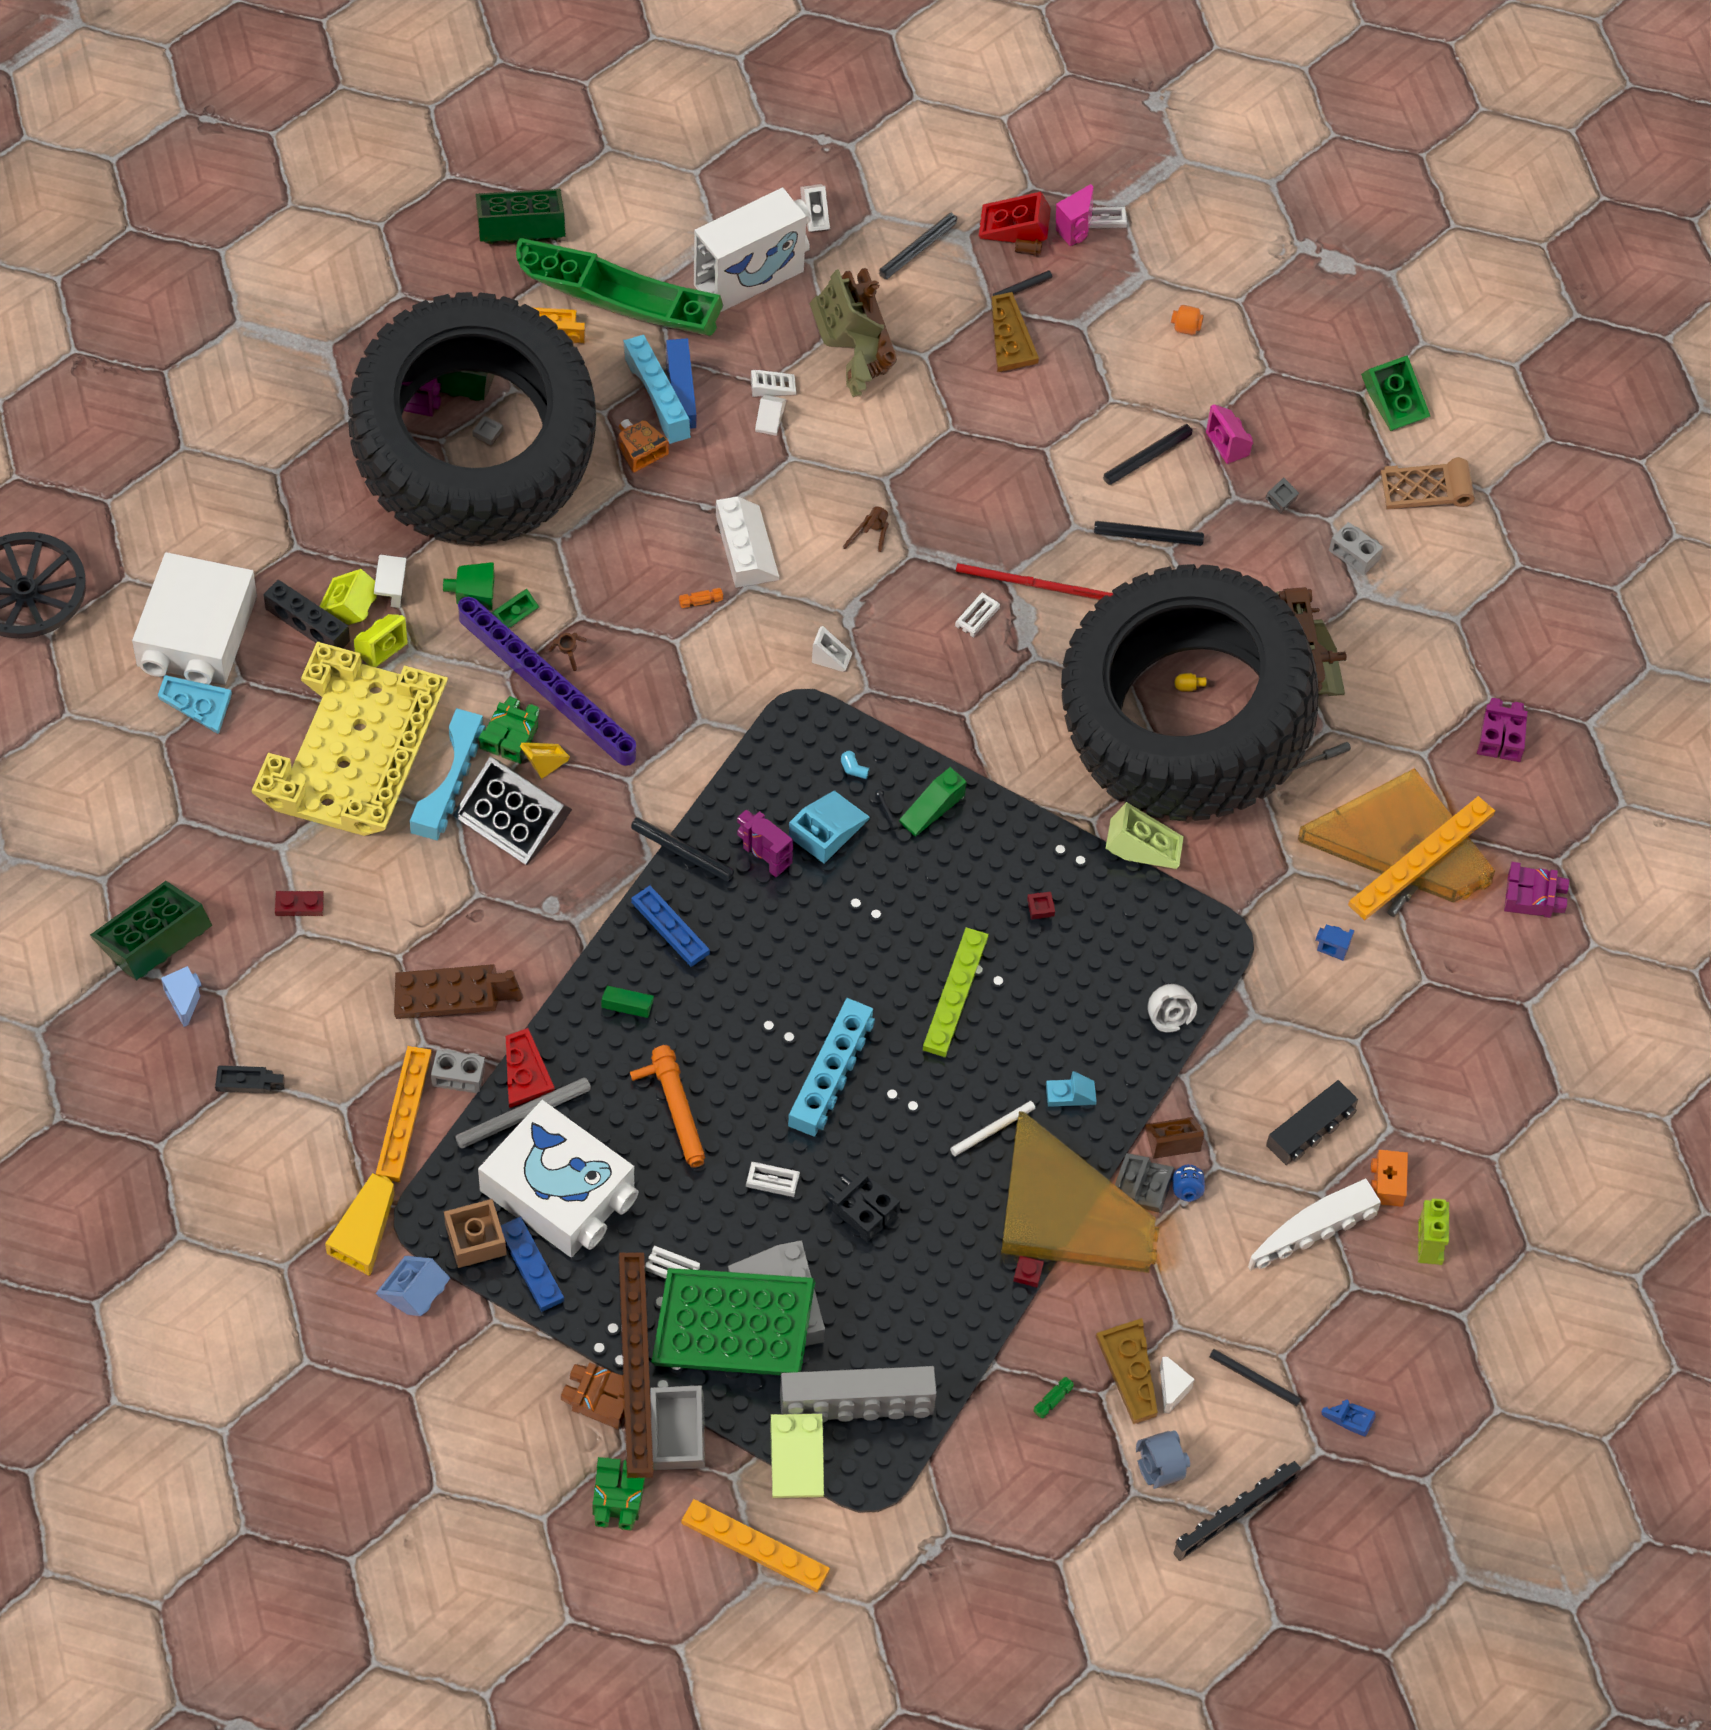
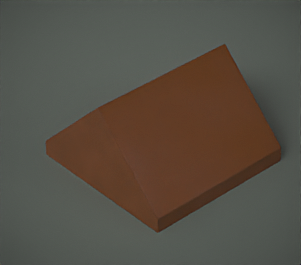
M1192 1117L1145 1124L1153 1159L1201 1151L1204 1131Z

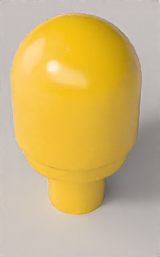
M1183 673L1175 678L1174 685L1179 691L1189 692L1196 690V687L1206 686V677L1196 678V674Z

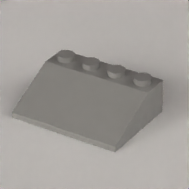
M802 1240L774 1246L728 1266L729 1272L811 1278ZM815 1289L805 1346L824 1342L825 1328Z

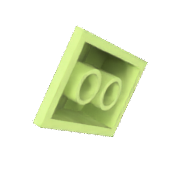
M1126 802L1110 820L1106 849L1124 860L1177 869L1180 864L1184 837Z
M822 1414L771 1415L772 1498L824 1497Z

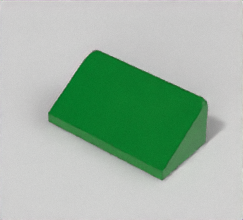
M525 589L491 613L506 627L510 628L538 609L539 606L528 589Z
M607 986L602 996L601 1008L648 1018L654 996Z

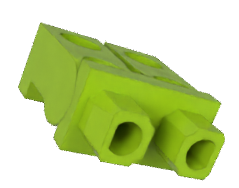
M1433 1198L1432 1200H1424L1423 1209L1418 1220V1263L1443 1265L1445 1245L1449 1243V1202H1446L1445 1199Z

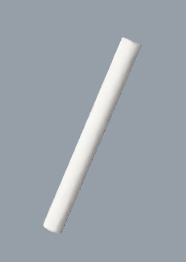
M1032 1101L1027 1102L951 1147V1153L954 1156L959 1155L1033 1111L1035 1105Z

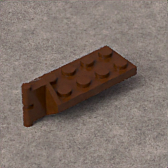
M495 964L395 972L394 1016L396 1019L496 1011L498 1001L515 1000L519 1002L523 999V994L514 972L508 970L505 973H497Z

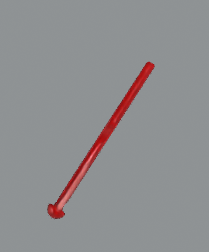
M957 563L956 572L1097 600L1102 599L1105 595H1113L1110 592Z

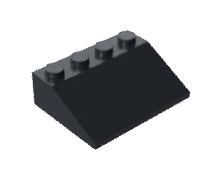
M490 756L453 816L525 865H528L558 832L572 809L501 761Z

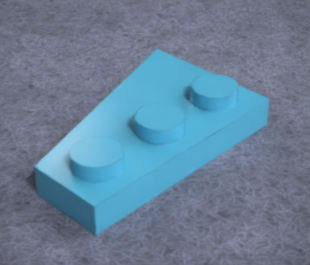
M164 675L158 693V698L217 734L220 732L232 696L230 689Z

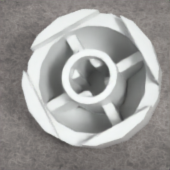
M1166 984L1152 993L1147 1009L1152 1023L1158 1030L1174 1032L1180 1030V1025L1184 1023L1188 1025L1193 1020L1197 1012V1004L1191 993L1183 986Z

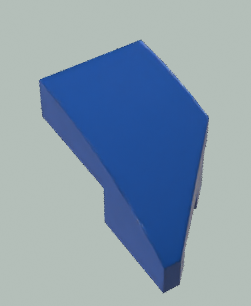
M1348 1400L1342 1401L1341 1405L1329 1409L1325 1407L1321 1411L1322 1415L1327 1419L1366 1437L1376 1417L1374 1411L1353 1403L1349 1404Z

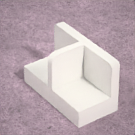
M379 555L374 594L392 597L391 607L400 608L406 558Z

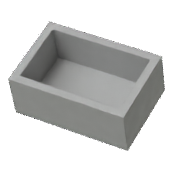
M702 1386L651 1388L654 1470L705 1468L704 1393Z

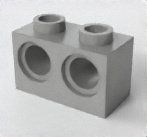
M1349 522L1332 537L1329 547L1331 553L1363 576L1380 560L1383 546L1377 540L1370 538L1360 528L1353 526Z
M449 1049L444 1051L437 1050L431 1073L432 1087L471 1093L480 1092L486 1069L485 1057L475 1053L461 1054ZM445 1066H450V1067H452L451 1069H448V1070L442 1069V1068L445 1067ZM468 1070L476 1071L474 1073H466Z

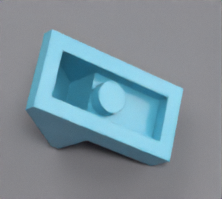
M1072 1072L1071 1080L1046 1081L1048 1107L1096 1105L1097 1103L1094 1081L1077 1072Z

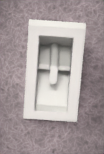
M764 395L760 399L755 432L777 436L786 399Z
M821 626L813 643L812 663L842 672L846 671L852 652L824 626Z
M1162 1357L1160 1375L1164 1413H1170L1192 1390L1195 1379L1170 1358Z

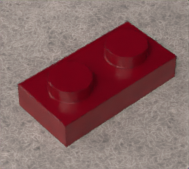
M276 891L275 916H323L324 891Z

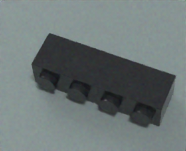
M1337 1080L1270 1133L1266 1146L1285 1165L1289 1164L1292 1160L1294 1162L1298 1161L1304 1155L1307 1148L1317 1146L1322 1140V1136L1327 1132L1329 1134L1333 1133L1339 1127V1123L1342 1120H1349L1357 1111L1358 1098Z

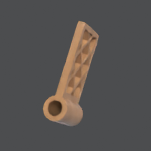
M1460 457L1453 458L1447 464L1398 468V465L1385 466L1384 470H1381L1386 509L1452 503L1458 507H1465L1471 505L1475 500L1468 461ZM1433 472H1443V477L1439 481L1430 475ZM1411 474H1418L1422 478L1415 483L1408 477ZM1396 476L1400 480L1393 485L1387 481V477ZM1426 480L1435 485L1430 491L1421 486ZM1404 482L1413 487L1408 493L1399 488ZM1440 488L1446 492L1447 497H1437L1433 493ZM1418 490L1425 496L1422 499H1415L1411 495ZM1394 492L1403 497L1400 501H1390V496Z

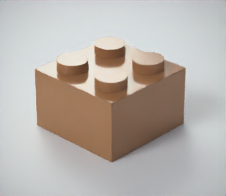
M492 1199L444 1212L445 1226L458 1268L506 1255V1243Z

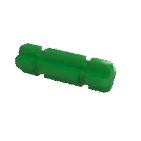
M1063 1377L1058 1382V1386L1055 1385L1042 1398L1043 1400L1034 1406L1033 1411L1039 1418H1044L1049 1413V1410H1052L1065 1397V1394H1068L1073 1389L1074 1383L1068 1377Z

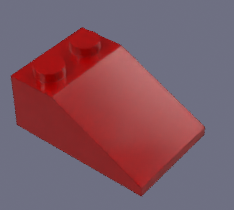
M1042 191L983 204L979 229L980 239L1016 243V239L1029 241L1038 239L1039 242L1047 240L1051 208Z

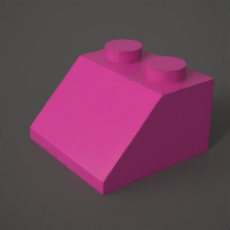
M1092 184L1056 204L1055 230L1070 247L1088 237L1093 212Z
M1215 404L1211 405L1206 433L1225 462L1229 464L1249 456L1253 440L1251 435L1243 429L1240 419L1235 417L1233 412L1227 408Z

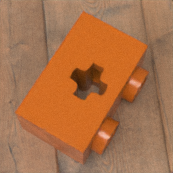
M1378 1150L1376 1158H1372L1371 1173H1375L1374 1180H1371L1370 1185L1381 1201L1380 1205L1403 1207L1407 1196L1408 1152Z

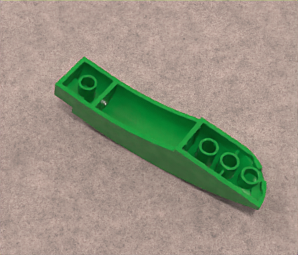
M519 238L517 243L516 256L523 272L532 279L564 294L623 316L664 327L711 336L717 329L715 322L724 306L719 294L662 282L613 264L598 257L595 253Z

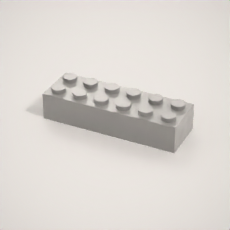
M934 1366L781 1373V1414H822V1422H826L829 1419L850 1421L853 1418H864L865 1420H875L879 1417L900 1419L904 1416L924 1418L934 1413L936 1399Z

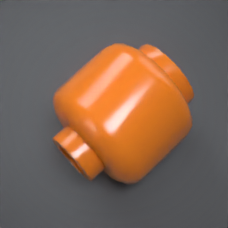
M1181 305L1178 311H1173L1171 323L1175 324L1176 332L1195 335L1197 331L1200 332L1204 315L1201 314L1199 308Z

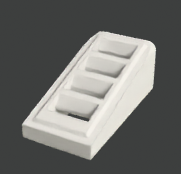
M751 370L752 397L796 395L795 376L793 374ZM784 382H789V387H785Z

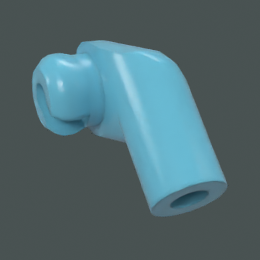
M844 752L841 755V763L845 772L867 779L870 768L858 765L854 752Z

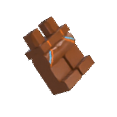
M589 1362L588 1367L574 1364L570 1373V1380L576 1381L580 1385L578 1389L565 1385L561 1393V1400L572 1405L573 1412L581 1413L586 1417L619 1429L625 1415L623 1376L606 1368L597 1367L596 1364Z

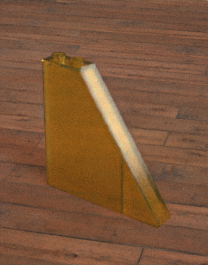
M1414 768L1301 826L1298 840L1303 844L1383 874L1453 816ZM1467 837L1410 885H1414L1422 891L1454 903L1460 899L1465 900L1469 898L1473 892L1479 889L1484 890L1492 884L1495 870L1472 840Z
M1019 1111L1001 1253L1149 1273L1150 1265L1156 1263L1157 1250L1153 1249V1242H1158L1159 1227H1155L1156 1218L1029 1115Z

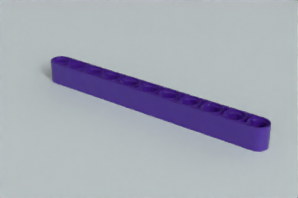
M464 597L459 601V621L464 627L615 761L624 766L635 762L636 741L476 599Z

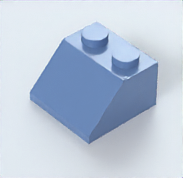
M404 1256L376 1294L407 1315L422 1316L430 1309V1304L436 1296L444 1291L450 1277L432 1258Z

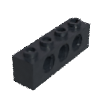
M279 579L263 594L265 610L315 643L320 642L343 649L350 642L349 626Z

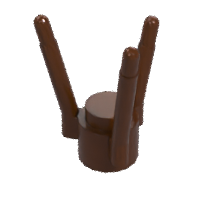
M876 506L872 508L870 514L866 515L864 521L842 546L843 549H846L863 529L867 533L870 529L878 530L881 528L878 552H881L886 530L889 526V523L886 521L888 512L882 507Z
M576 632L560 635L558 639L553 640V644L549 648V652H552L558 646L562 653L568 654L573 671H577L573 655L577 647L576 640L581 642L587 641L585 637L579 636Z

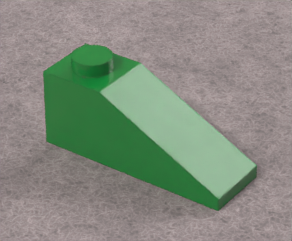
M949 767L927 787L900 818L899 822L916 837L965 796L967 781Z

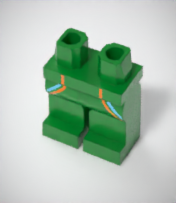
M511 696L504 703L499 702L490 723L479 736L480 749L497 756L501 753L502 758L521 764L525 753L520 745L521 743H531L534 734L537 732L540 714L539 707L528 704L525 711L520 710V701Z
M598 1457L592 1504L595 1526L606 1528L609 1527L610 1517L620 1518L619 1528L631 1531L635 1520H639L646 1478H627L626 1460H624L621 1487H618L621 1459Z

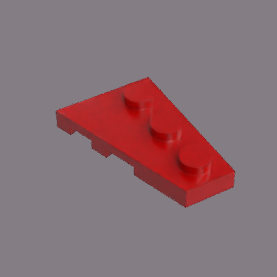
M526 1028L505 1036L509 1108L555 1091L529 1029Z

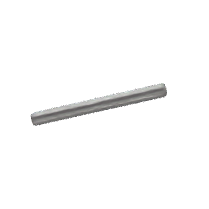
M581 1078L456 1135V1141L460 1148L467 1147L522 1122L541 1100L555 1107L590 1091V1083L587 1078Z

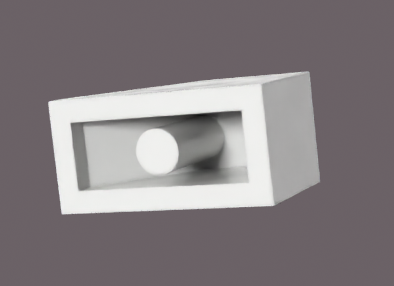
M819 184L800 187L801 199L808 207L811 215V222L807 224L808 231L830 229L825 186Z

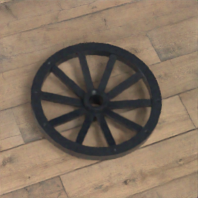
M17 532L1 536L0 550H5L16 579L13 580L0 571V581L10 587H0V595L8 596L0 600V609L15 602L16 604L6 623H0V636L15 639L33 638L60 628L76 614L85 597L86 576L79 556L65 542L44 533ZM26 544L34 545L27 574L22 576L11 547ZM42 546L61 554L57 560L34 579ZM67 561L72 565L76 577L41 585ZM75 586L74 593L68 603L42 595V593ZM38 601L61 609V611L48 620L43 621L35 603ZM28 607L36 624L13 626L22 608Z

